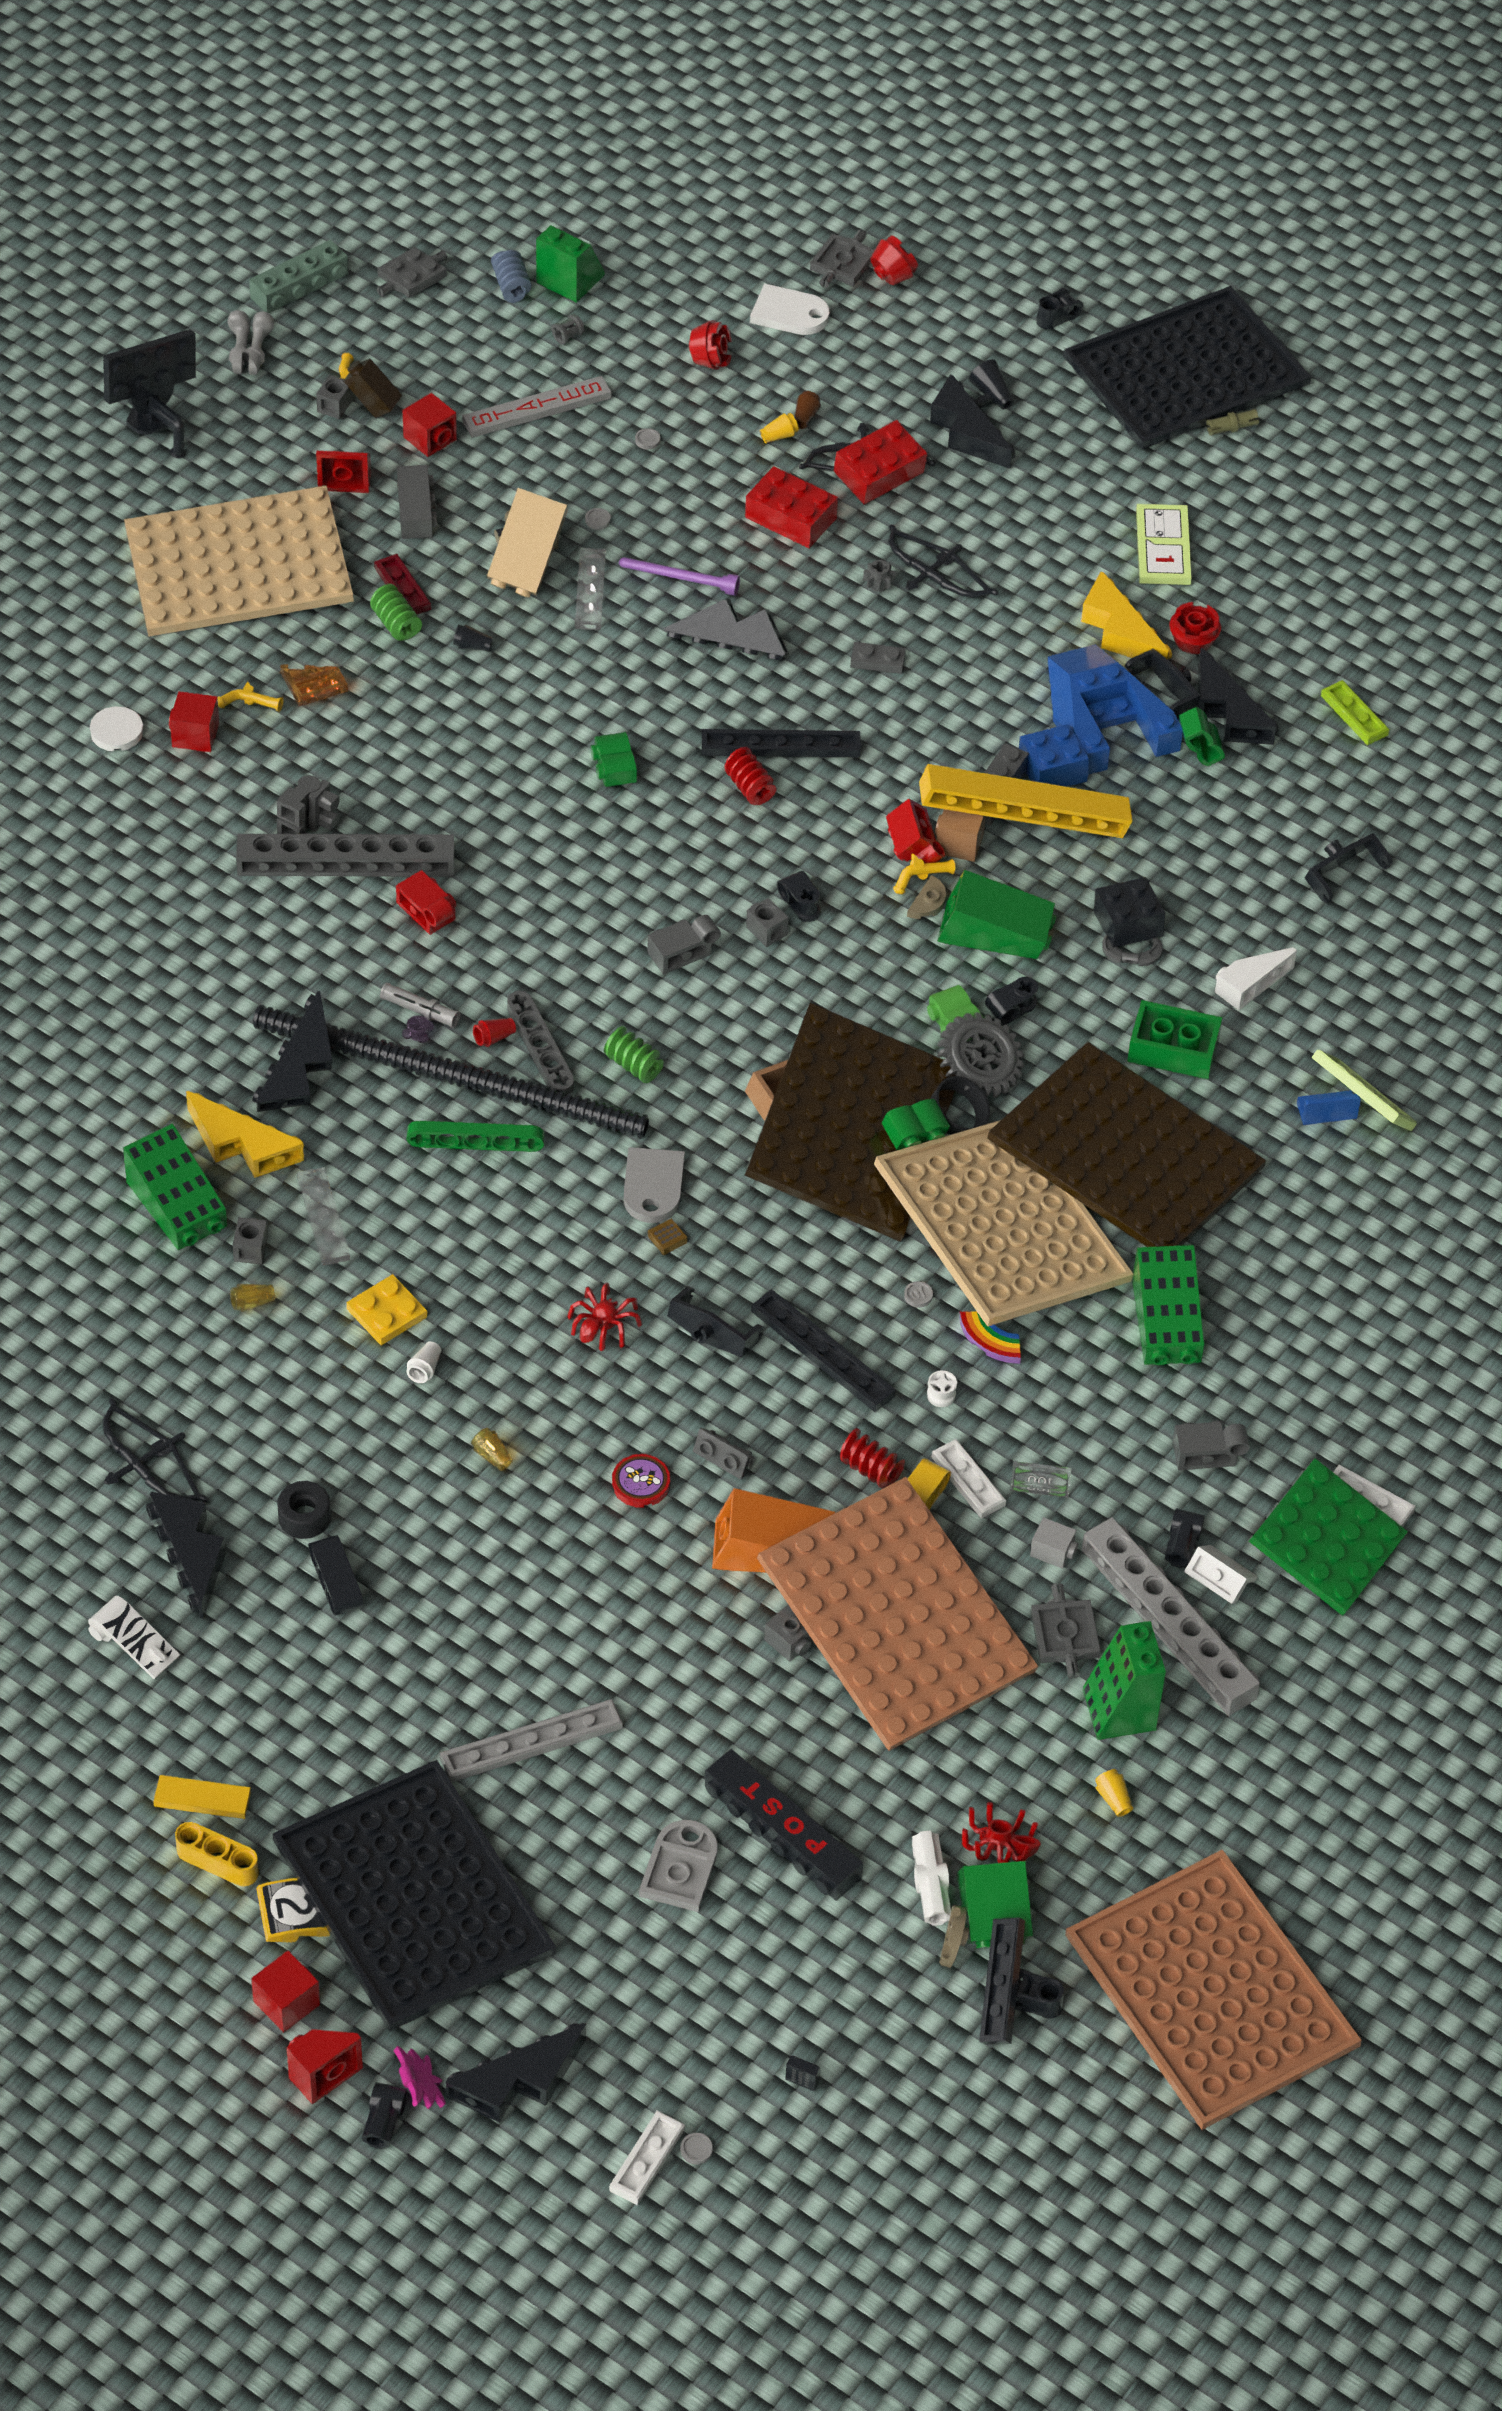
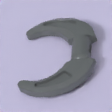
M1105 935L1102 941L1104 954L1111 961L1119 964L1122 961V963L1149 966L1160 959L1163 951L1162 943L1158 937L1152 939V948L1141 952L1140 955L1129 952L1122 953V950L1118 947L1113 948L1107 935Z

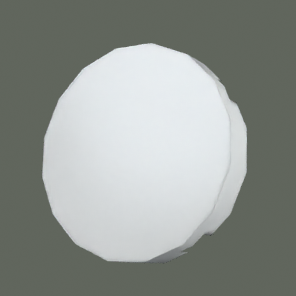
M117 706L105 708L98 712L91 720V737L98 747L107 751H114V749L120 748L121 751L128 750L137 745L142 739L143 723L141 717L129 708Z

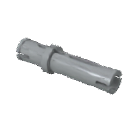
M387 982L381 989V999L424 1015V1018L428 1021L436 1020L452 1028L456 1027L459 1022L460 1012L440 1005L438 1000H428ZM402 996V997L407 998V999H409V1000H411V1001H414V1002H416V1003L413 1004V1003L408 1002V1001H406V1000H403V999H401V998H399V997ZM426 1006L433 1010L441 1012V1014L425 1009L424 1007Z

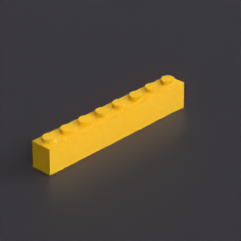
M932 764L927 765L919 781L922 806L1123 838L1132 823L1129 797Z

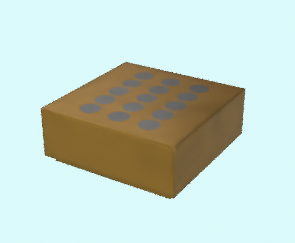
M672 1218L648 1230L649 1239L663 1255L687 1243V1236Z

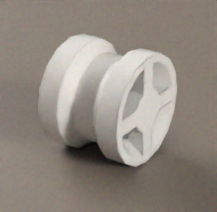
M943 1370L932 1373L928 1380V1401L936 1407L951 1405L956 1397V1377L952 1373Z

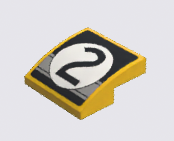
M297 1878L277 1880L258 1885L256 1889L266 1942L291 1943L296 1942L299 1936H330Z

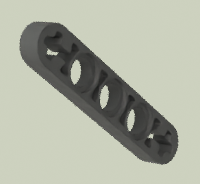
M525 991L512 992L507 999L508 1013L514 1020L516 1028L546 1086H549L550 1090L556 1088L559 1093L565 1091L566 1095L573 1093V1075L532 997ZM516 1003H520L521 1005H524V1012H522L521 1007L519 1006V1004H516ZM531 1020L536 1022L537 1025L533 1028H527L523 1023ZM542 1040L547 1042L548 1045L539 1048L534 1046L533 1043ZM548 1060H554L558 1065L549 1068L544 1063ZM557 1076H559L561 1083L565 1086L557 1083Z

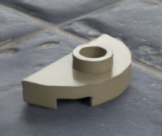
M933 875L930 876L908 909L907 917L921 919V916L932 914L935 916L944 908L946 889L939 879Z
M952 1906L939 1961L942 1966L951 1968L960 1945L965 1946L969 1928L965 1927L966 1908Z

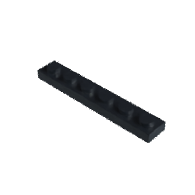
M702 729V756H730L741 747L750 748L755 756L860 758L861 755L860 731Z
M769 1290L751 1305V1312L874 1412H877L895 1397L896 1389L774 1290Z

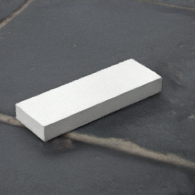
M957 1439L932 1451V1459L939 1466L951 1471L949 1480L981 1519L1005 1507V1498Z
M1338 1465L1333 1472L1400 1526L1404 1527L1414 1513L1415 1505L1345 1467Z
M657 2110L611 2182L609 2191L638 2205L684 2132L685 2124Z

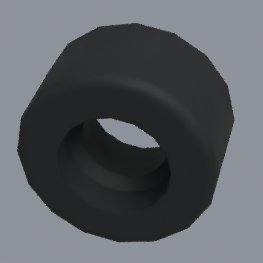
M297 1481L281 1491L277 1500L278 1521L284 1532L295 1538L308 1539L320 1535L328 1528L331 1520L330 1497L322 1486L310 1481ZM301 1506L314 1508L313 1511L303 1514L294 1511Z

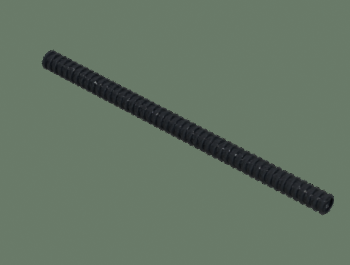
M261 1004L254 1013L253 1026L255 1029L261 1027L263 1031L269 1029L270 1033L273 1034L278 1032L280 1036L286 1034L287 1038H291L294 1034L291 1032V1029L298 1016L297 1014L290 1016L289 1012L286 1011L282 1013L280 1009L274 1011L272 1007L266 1009L265 1005ZM326 1023L330 1049L334 1048L336 1052L342 1050L343 1054L350 1053L353 1057L358 1055L360 1059L367 1057V1061L374 1059L377 1064L383 1062L384 1066L391 1064L392 1068L399 1067L402 1071L407 1069L409 1073L415 1071L416 1075L423 1074L426 1078L432 1076L433 1080L440 1078L441 1082H446L447 1080L451 1085L454 1083L458 1087L464 1085L465 1089L472 1088L475 1092L481 1090L482 1094L489 1092V1095L492 1097L496 1094L499 1099L505 1097L506 1101L513 1099L514 1103L522 1102L524 1106L530 1104L531 1108L537 1106L541 1111L544 1109L548 1113L554 1111L555 1115L562 1113L563 1117L571 1116L573 1120L579 1118L580 1122H585L586 1120L590 1125L596 1123L597 1127L604 1125L605 1129L611 1127L614 1132L620 1130L621 1134L628 1132L629 1136L637 1135L639 1139H642L647 1132L649 1118L646 1114L640 1116L639 1112L633 1114L629 1109L626 1111L622 1107L616 1109L615 1105L608 1107L605 1102L599 1104L598 1100L591 1102L590 1098H585L584 1100L580 1095L574 1097L573 1093L566 1095L565 1091L559 1093L556 1088L550 1090L549 1086L542 1088L541 1084L533 1085L531 1081L525 1083L524 1079L518 1081L514 1076L511 1078L507 1074L501 1076L500 1072L493 1074L492 1070L489 1069L487 1071H484L482 1067L476 1069L475 1065L469 1067L465 1062L462 1064L458 1060L452 1062L451 1058L444 1060L443 1056L440 1055L438 1057H435L433 1053L427 1055L426 1051L420 1053L416 1048L413 1050L409 1046L403 1048L402 1044L395 1046L394 1042L387 1043L384 1039L379 1041L377 1037L371 1039L370 1035L362 1036L360 1032L354 1034L353 1030L346 1032L345 1028L338 1029L335 1025L330 1027V1024Z

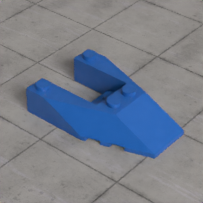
M1096 644L1048 656L1053 722L1056 727L1066 724L1070 725L1089 758L1088 775L1108 770L1110 747L1100 729L1136 720L1156 757L1180 751L1183 731L1174 712Z

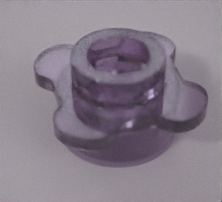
M412 1016L408 1019L407 1028L402 1031V1036L405 1039L411 1038L419 1043H425L428 1041V1034L434 1029V1025L423 1016Z

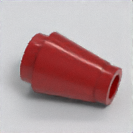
M512 1018L480 1020L478 1024L473 1026V1036L479 1046L489 1047L516 1033V1025Z

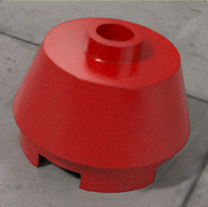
M893 235L885 240L881 239L870 258L876 275L891 285L913 278V273L919 267L913 254H908L900 246L902 242Z
M710 320L692 329L689 350L695 364L714 370L729 365L732 355H727L728 343L732 342L728 326L722 325V322Z
M1188 602L1176 609V613L1170 619L1169 627L1175 644L1180 650L1189 654H1200V648H1204L1207 651L1221 632V623L1218 613L1211 606L1207 605V608L1193 606L1194 602Z

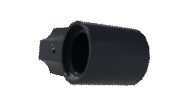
M1178 1508L1175 1509L1170 1529L1171 1536L1164 1559L1171 1566L1178 1568L1188 1566L1196 1540L1199 1541L1205 1515Z
M375 2082L369 2103L370 2112L362 2135L363 2142L377 2149L389 2147L397 2119L402 2117L405 2109L408 2089Z

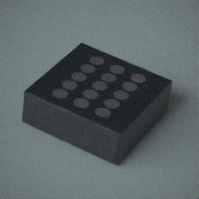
M790 2056L786 2064L785 2080L815 2091L819 2083L820 2067L796 2056Z

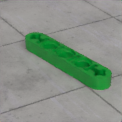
M414 1121L407 1127L406 1140L410 1145L421 1148L536 1152L544 1146L545 1133L542 1128L534 1125ZM442 1134H451L454 1136L447 1137L443 1136ZM470 1135H479V1136H481V1137H479V1138H474V1137H471ZM498 1136H507V1137H509V1138H508V1139H502V1138H498Z

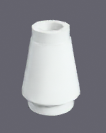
M427 1342L407 1362V1375L414 1382L425 1383L433 1377L441 1353V1348L437 1343Z

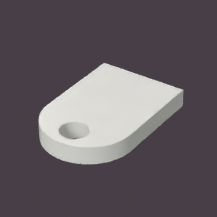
M764 283L750 315V323L800 335L815 334L827 326L829 307L818 296ZM817 315L821 318H813L811 316Z

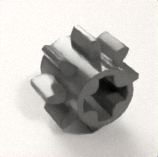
M875 560L872 563H868L867 570L863 571V580L867 581V588L877 592L885 591L887 588L890 589L891 582L895 581L896 571L891 570L892 564H888L884 560Z

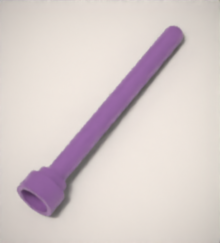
M625 557L619 560V565L623 568L719 587L721 591H725V594L732 596L737 595L740 586V576L728 574V576L717 577Z

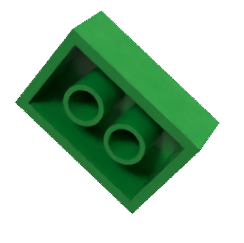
M1141 1000L1130 1039L1127 1062L1209 1079L1220 1037L1222 1017Z

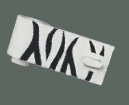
M114 1596L88 1620L90 1625L88 1630L96 1640L109 1642L113 1639L153 1679H156L180 1656L130 1604L119 1596Z

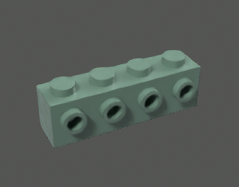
M330 239L249 279L250 298L265 312L271 313L348 275V256Z

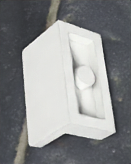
M1212 1545L1199 1546L1184 1571L1231 1604L1238 1601L1247 1583L1255 1582L1258 1577Z

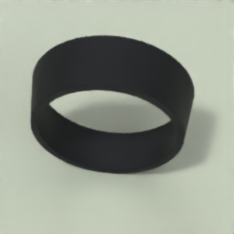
M951 1076L939 1084L930 1099H935L950 1125L946 1132L947 1134L952 1135L969 1130L970 1128L956 1125L945 1115L939 1102V1092L942 1090L957 1091L969 1100L976 1116L973 1128L986 1125L990 1117V1105L985 1093L976 1083L965 1077ZM965 1086H968L969 1089L964 1091Z

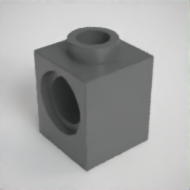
M333 375L328 376L316 393L317 412L337 419L342 417L353 401V392L343 382L344 379Z
M766 898L747 909L746 928L765 947H768L788 935L789 917L769 898Z
M238 1217L233 1240L234 1262L262 1265L268 1240L267 1220Z

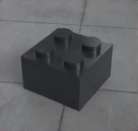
M1146 877L1095 889L1094 914L1113 948L1164 936L1166 912Z

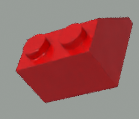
M316 451L318 487L327 485L328 491L369 493L371 453Z
M312 2029L304 2035L296 2036L286 2047L289 2079L311 2104L317 2102L363 2069L362 2044L358 2033Z

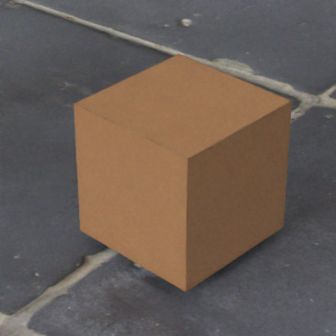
M944 809L943 813L938 817L935 835H937V841L943 847L945 855L975 862L984 836L986 816Z

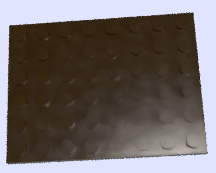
M810 1003L744 1176L901 1242L907 1229L910 1215L874 1165L877 1156L897 1151L885 1131L882 1121L890 1110L906 1105L911 1106L917 1102L930 1099L939 1084L948 1078L946 1073L951 1067H940L944 1059ZM942 1090L939 1092L940 1106L945 1115L948 1112L954 1090Z
M1090 1042L1081 1047L989 1131L987 1137L997 1146L1146 1247L1183 1246L1265 1167L1266 1163L1264 1158Z

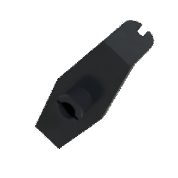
M1155 649L1135 656L1125 664V667L1128 669L1127 671L1133 676L1149 668L1154 671L1167 689L1180 700L1170 707L1177 719H1179L1180 714L1195 707L1199 708L1200 695L1190 684L1192 676L1185 666L1178 669Z
M1374 833L1344 848L1338 839L1334 840V843L1332 841L1324 848L1330 857L1310 868L1304 877L1321 901L1328 903L1333 898L1331 888L1321 875L1338 867L1363 850L1367 849L1383 869H1387L1393 864L1390 854Z
M690 1286L685 1287L670 1302L667 1317L691 1333L695 1342L699 1339V1344L706 1343L742 1358L759 1342L763 1335L760 1332L764 1330V1327L759 1324L743 1335L713 1312L690 1304L693 1298L691 1293L695 1291Z

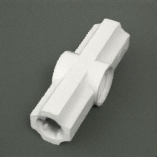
M921 1831L919 1834L912 1836L913 1856L915 1859V1887L917 1893H920L925 1923H930L932 1926L943 1925L949 1921L951 1913L948 1896L947 1864L943 1863L939 1835L932 1831Z

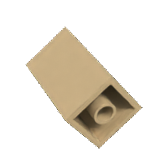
M520 488L517 489L487 574V578L492 580L491 585L505 589L506 585L516 588V594L530 598L531 594L537 596L568 512L567 505Z

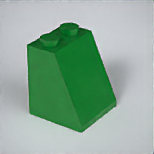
M552 225L536 238L537 284L577 303L605 276V271L590 244Z
M1025 1861L963 1866L956 1874L961 1907L966 1908L965 1927L969 1928L967 1944H976V1949L990 1948L993 1919L1021 1918L1025 1920L1023 1945H1025V1939H1030L1033 1936Z

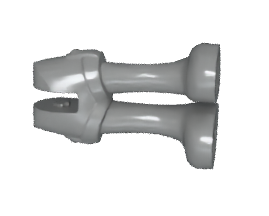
M236 310L229 314L227 321L229 328L236 335V345L229 353V361L232 365L233 373L242 374L244 362H248L249 375H256L265 361V354L261 350L264 338L274 328V318L267 312L255 314L252 324L251 347L247 348L250 319L245 312Z

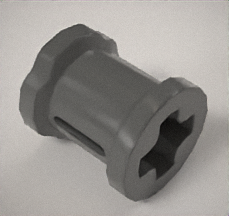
M575 314L569 315L567 320L562 323H555L551 327L554 338L562 345L567 343L569 338L576 334L581 335L585 331L582 320Z

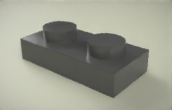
M854 642L850 668L902 674L906 648Z

